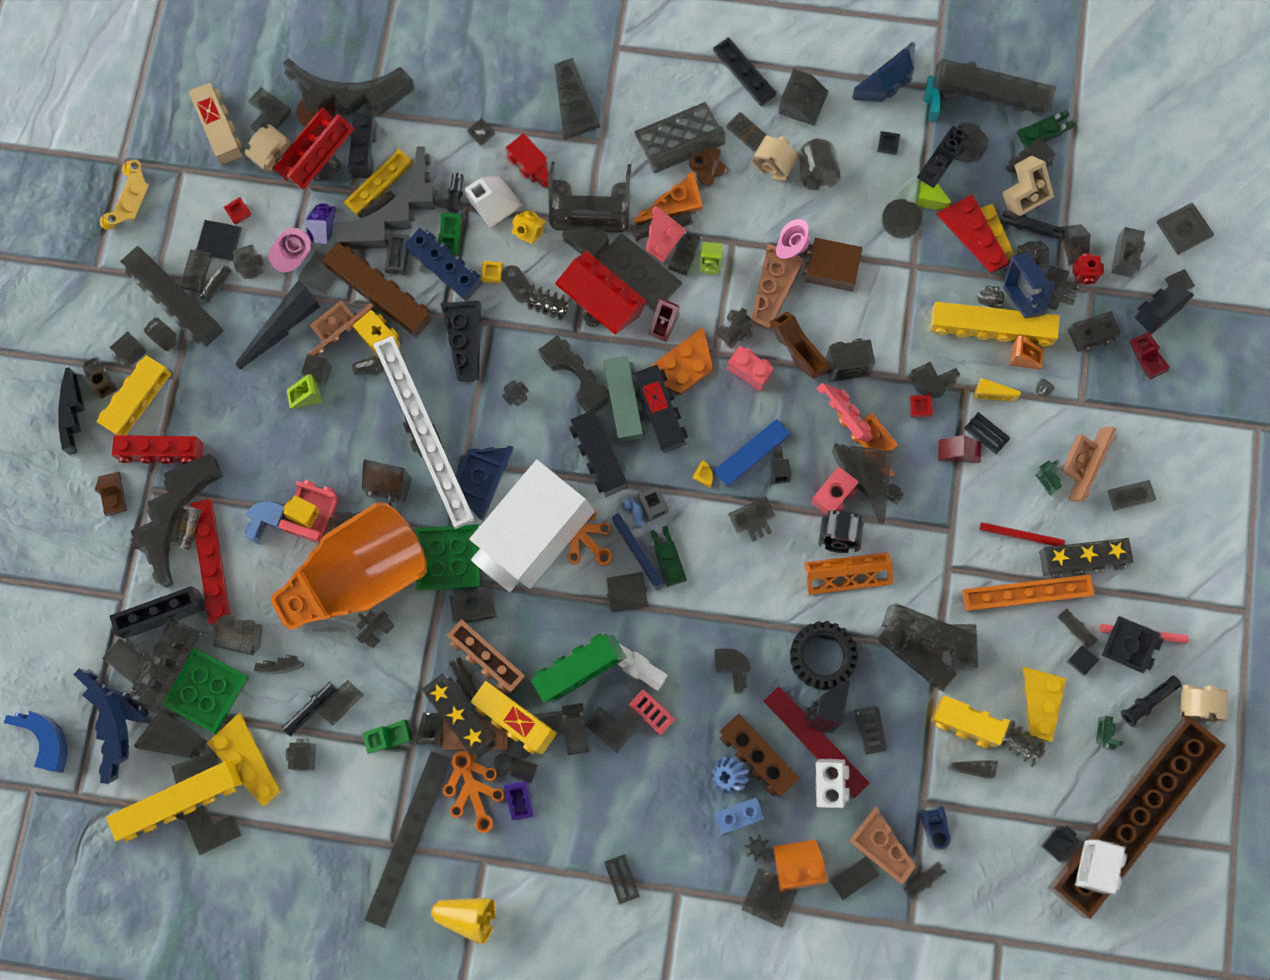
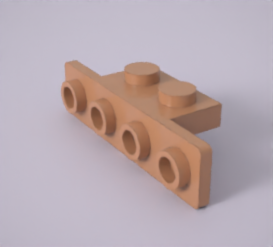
M342 300L338 301L309 325L322 341L311 349L307 355L316 358L325 351L323 348L328 343L334 344L341 338L339 336L340 333L344 330L349 332L354 328L353 324L360 317L362 318L374 307L372 303L367 304L353 315Z
M1101 427L1094 442L1083 434L1077 435L1061 472L1076 481L1068 498L1071 502H1084L1088 497L1089 490L1097 477L1101 463L1105 459L1110 443L1114 439V434L1117 430L1115 427Z

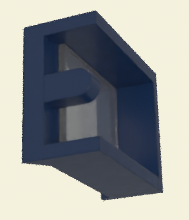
M1031 252L1012 255L1003 285L1004 290L1024 319L1046 315L1055 282L1049 281L1033 258H1031Z

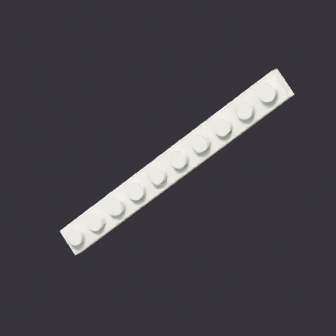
M393 336L375 343L374 347L454 528L457 529L474 521L475 519Z

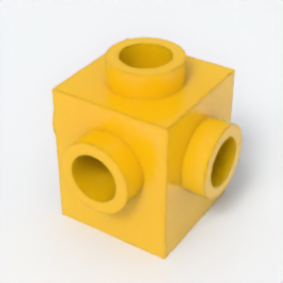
M525 210L514 217L511 233L516 235L518 239L533 244L541 238L546 221L538 217L536 213Z

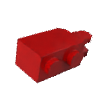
M524 133L505 147L507 160L511 165H516L519 168V172L524 179L528 178L532 183L537 181L544 188L551 186L552 179L550 172H548L547 157Z

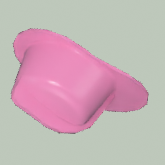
M796 219L785 225L776 247L777 257L788 259L795 255L799 256L808 249L811 237L807 222Z
M289 228L282 232L269 251L271 265L280 272L295 270L311 249L309 236L299 228Z

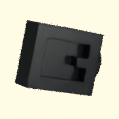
M1057 826L1041 847L1060 862L1072 846L1078 844L1080 840L1075 837L1077 833L1070 827Z

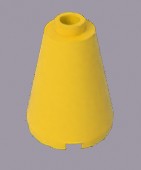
M490 898L439 900L437 904L433 905L431 916L435 923L478 944H485L493 931L490 922L491 919L496 918V904Z

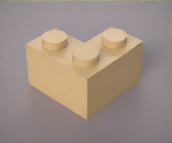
M1030 156L1017 163L1015 169L1019 183L1002 192L1007 210L1019 216L1053 198L1054 194L1045 161Z

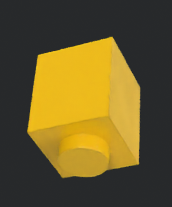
M296 495L293 496L292 500H288L284 506V515L288 520L309 529L320 513L317 506Z

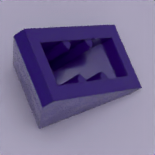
M523 781L505 784L504 790L511 819L517 820L533 817L529 783Z

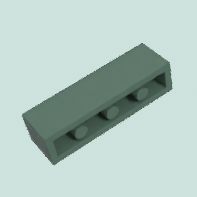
M628 356L603 360L618 442L620 444L642 440L646 427L645 421L640 420L639 413H642V406L640 400L636 401L635 394L639 393L637 381L632 380L631 374L635 373L633 362H629Z

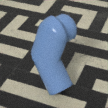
M633 498L625 499L622 502V507L624 510H629L634 514V526L645 525L643 506Z

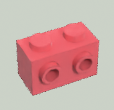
M741 346L738 347L729 359L727 365L728 371L760 392L771 379L774 370L769 361L759 359L751 349H744Z

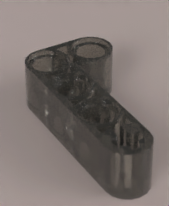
M893 618L878 635L877 640L935 688L944 692L957 676L956 672L908 634L909 629L901 621Z

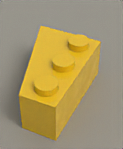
M945 695L940 697L931 718V722L935 723L936 728L946 732L948 729L956 732V737L966 741L968 738L976 741L975 745L986 750L989 747L993 748L1001 745L1010 722L1006 718H1003L1002 721L990 716V712L984 710L980 712L971 708L969 704Z

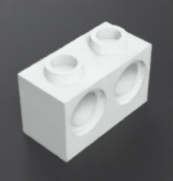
M817 760V807L844 808L846 802H849V788L845 787V779H849V766H845V760ZM835 767L839 773L838 777L829 776L827 769ZM828 790H836L839 798L831 799L828 796Z

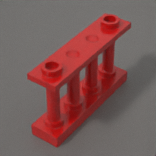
M321 108L272 169L286 181L290 179L300 189L304 190L354 128L341 115L337 114L333 118L324 108Z

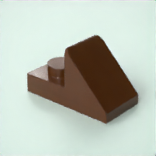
M120 472L99 476L95 492L101 495L104 515L110 516L127 511Z

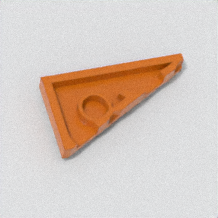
M690 172L686 179L679 184H675L670 191L665 192L655 200L654 204L646 211L640 212L634 218L635 226L652 222L654 206L660 208L670 217L703 210L694 172Z

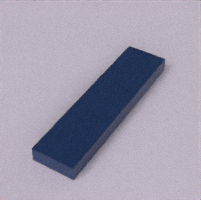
M617 513L612 516L613 524L657 591L663 588V581L620 514Z

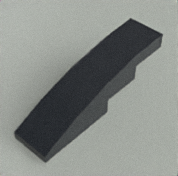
M70 367L65 368L60 388L58 429L61 449L71 455L77 453L74 433L81 432L77 413L85 411L77 373Z

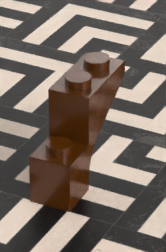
M786 311L770 321L778 342L788 348L796 368L813 379L821 377L831 368L825 357L806 337L794 315Z

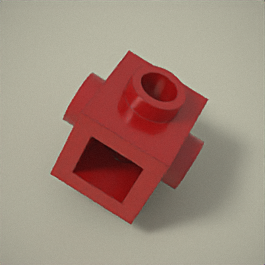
M1090 253L1079 256L1072 266L1075 284H1096L1104 273V264L1101 263V256H1094Z

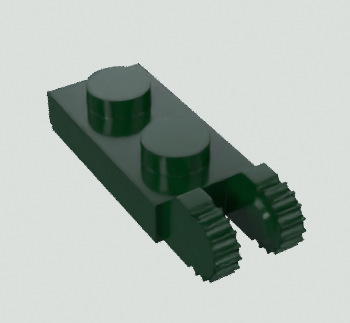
M1065 110L1055 116H1050L1019 129L1017 135L1025 150L1056 138L1075 127L1074 121L1066 122L1062 126L1058 124V122L1069 117V111Z
M664 526L662 527V532L667 543L659 545L655 530L650 531L655 546L654 551L668 588L686 582L687 578L674 540L672 541L668 527Z

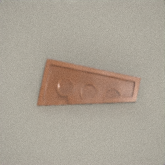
M767 244L751 323L770 331L772 327L770 321L777 317L804 263L803 258L795 255L788 259H781L776 255V246Z

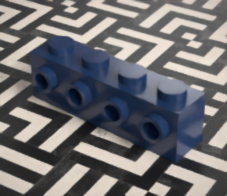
M419 228L403 246L464 301H468L482 285L479 280L481 276L472 268L469 271L464 267L466 263L457 255L454 258L449 253L451 250L444 243L439 245L435 241L436 237L429 230L424 232Z

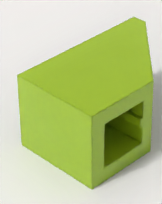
M703 242L700 272H704L706 275L720 274L723 244Z

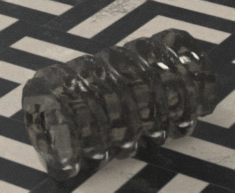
M532 284L527 297V308L532 310L535 307V311L538 313L541 311L543 315L550 313L552 318L558 315V320H563L570 309L572 298L570 297L568 301H565V295L563 294L558 299V292L550 296V289L544 294L543 287L541 286L535 291V284Z
M1011 720L1001 746L1009 743L1008 751L1016 748V757L1024 754L1023 762L1031 759L1030 767L1033 768L1045 754L1047 749H1044L1045 742L1041 741L1037 744L1038 737L1036 736L1029 739L1030 732L1025 731L1022 733L1023 727L1021 725L1014 728L1015 721Z

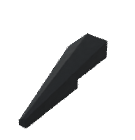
M300 280L295 283L235 363L240 370L290 334L288 331L321 308Z

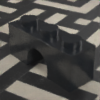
M353 113L352 127L354 130L351 132L348 169L353 178H369L373 174L372 142L376 143L377 122L373 113Z

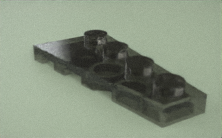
M573 58L554 64L563 139L567 140L600 128V122Z

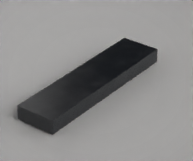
M729 37L713 47V52L760 107L776 96V91Z

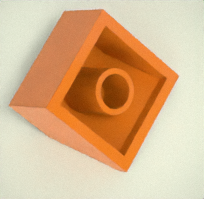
M816 840L772 846L780 892L820 886L828 882L824 860Z

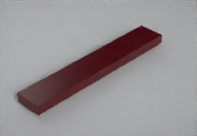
M780 687L776 688L763 701L817 760H845V766H849V779H845V787L849 788L850 796L853 799L870 784L822 731L807 727L808 720H805V713ZM835 767L827 769L833 777H838L839 773Z

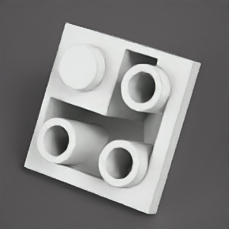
M500 175L482 177L465 188L468 200L489 228H492L523 207Z

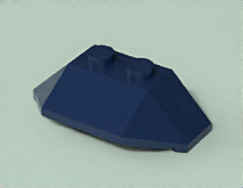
M912 41L873 74L854 87L852 98L860 101L883 102L887 98H892L900 87L907 86L913 79L915 43Z

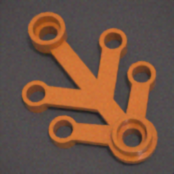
M595 509L594 516L592 518H589L588 521H594L596 519L597 514ZM606 522L601 524H584L570 541L568 561L573 565L580 562L581 557L578 553L580 539L595 554L597 564L600 566L609 565L612 562L611 551L607 548H600L586 533H600L602 536H608L611 533L610 524ZM603 526H607L609 530L607 532H602L601 528ZM573 554L578 556L576 561L570 559ZM602 555H606L608 557V559L604 562L600 560V557Z
M458 751L452 758L454 771L448 784L443 787V794L447 797H453L456 794V784L461 775H463L465 783L455 805L450 808V814L454 818H460L464 814L463 807L470 795L477 815L475 827L479 832L487 833L493 828V820L490 816L486 815L478 791L490 796L496 802H501L505 798V793L502 789H494L474 780L471 770L484 775V778L488 781H494L498 773L494 768H486L475 763L473 756L469 752ZM461 758H466V765L461 766L459 764ZM493 770L495 775L489 779L487 772ZM452 786L453 793L448 795L446 788ZM496 791L502 793L500 799H495L494 794ZM455 807L461 809L459 815H454L453 810ZM483 820L489 822L487 828H482L481 822Z

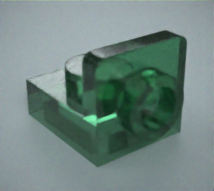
M1048 460L1039 467L1040 471L1035 475L1050 496L1062 487L1058 475L1051 471L1060 463L1058 460L1052 463Z
M1102 716L1098 718L1096 744L1103 745V749L1116 750L1117 747L1124 746V741L1112 739L1116 730V725L1113 723L1114 717Z

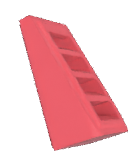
M644 689L629 704V707L660 736L675 721ZM646 698L647 702L639 709L637 705ZM652 704L654 707L645 715L643 712ZM659 710L661 713L651 721V716ZM665 716L667 719L658 727L656 724Z

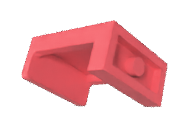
M297 481L296 486L298 489L295 495L317 506L320 513L310 529L300 526L287 518L285 520L281 519L278 528L283 532L320 543L322 537L326 535L340 498L335 494V490L324 486L321 489L316 487V484L311 481Z

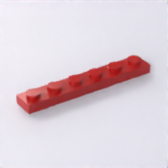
M206 499L192 502L190 507L199 510L194 513L196 517L192 520H194L193 524H196L194 534L208 623L214 625L232 621L213 500Z

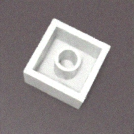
M1099 840L1085 841L1076 886L1100 893L1115 894L1116 890L1118 891L1121 886L1119 874L1121 867L1123 868L1126 862L1125 848Z

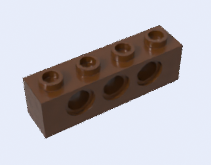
M739 713L720 730L719 733L722 736L719 739L728 748L732 746L735 749L736 753L734 755L738 757L740 762H747L752 768L750 770L751 774L757 780L762 779L767 784L765 789L773 797L777 795L780 798L800 779ZM745 735L749 741L748 745L744 747L739 746L736 742L737 736ZM754 751H760L763 754V761L761 763H756L752 760L751 755ZM774 767L778 770L779 775L777 779H770L767 776L768 768Z

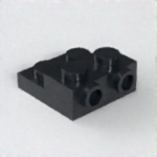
M1118 616L1101 656L1144 674L1146 669L1151 671L1156 660L1152 658L1155 649L1160 650L1164 639L1161 638V632Z

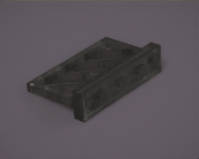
M706 102L634 131V135L650 163L653 174L684 162L696 153H703L708 148H717L725 144V131L722 126L718 125ZM704 109L706 113L704 118L695 116L696 112ZM682 118L688 119L687 125L677 124L678 120ZM692 121L702 123L700 128L690 127ZM705 124L714 127L709 132L703 131ZM663 126L671 127L668 133L660 132L659 130ZM674 128L683 130L681 137L672 135ZM687 132L697 134L692 139L685 138ZM646 133L653 135L650 141L642 139L641 136ZM656 136L666 138L663 145L654 142ZM669 140L679 142L678 145L673 147L667 146ZM651 147L661 149L659 153L652 156L650 154Z

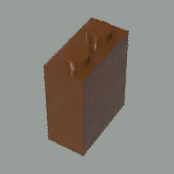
M815 238L814 243L808 247L807 256H810V262H805L803 274L807 275L805 282L853 292L863 247Z

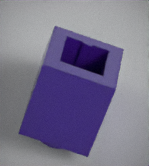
M320 203L306 218V231L311 242L328 243L333 233L335 206Z

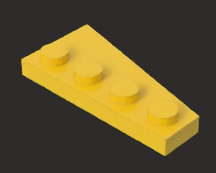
M238 713L207 744L223 762L233 761L242 784L265 807L281 792V789L270 768L267 766L261 750L257 747L243 715Z

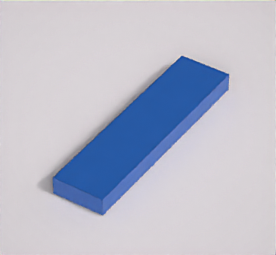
M778 419L774 420L718 466L714 473L727 487L730 486L787 439L791 433Z

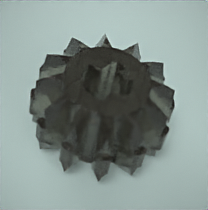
M153 318L144 328V333L164 351H169L180 340L179 335L160 318Z

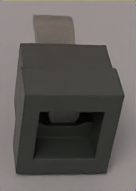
M782 446L773 447L774 460L771 461L770 465L771 483L790 482L791 467L789 459H783Z

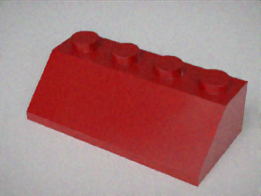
M588 251L575 258L555 283L557 287L615 335L640 317L647 300Z

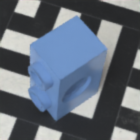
M757 798L714 813L721 835L764 819Z

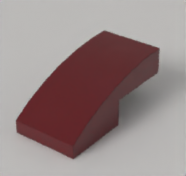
M1149 332L1130 340L1131 347L1150 380L1169 371V365L1158 352L1159 345Z

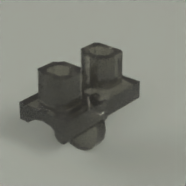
M741 308L740 311L731 309L727 315V320L731 325L729 328L722 325L717 330L718 337L725 341L728 348L733 349L738 341L742 342L744 338L751 339L753 336L750 330L752 327L750 323L751 318L747 315L748 311L744 308Z
M372 610L366 616L361 612L358 614L362 620L356 626L361 630L366 624L368 625L356 637L358 641L374 648L381 640L373 632L380 627L388 634L395 627L384 610L372 622L370 620L376 615Z

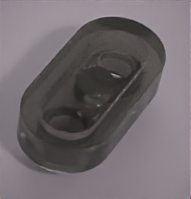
M509 265L505 267L502 271V279L509 292L517 302H528L533 295L531 285L517 266ZM511 272L515 273L513 277H509L508 274ZM521 288L525 289V292L520 293L518 291Z

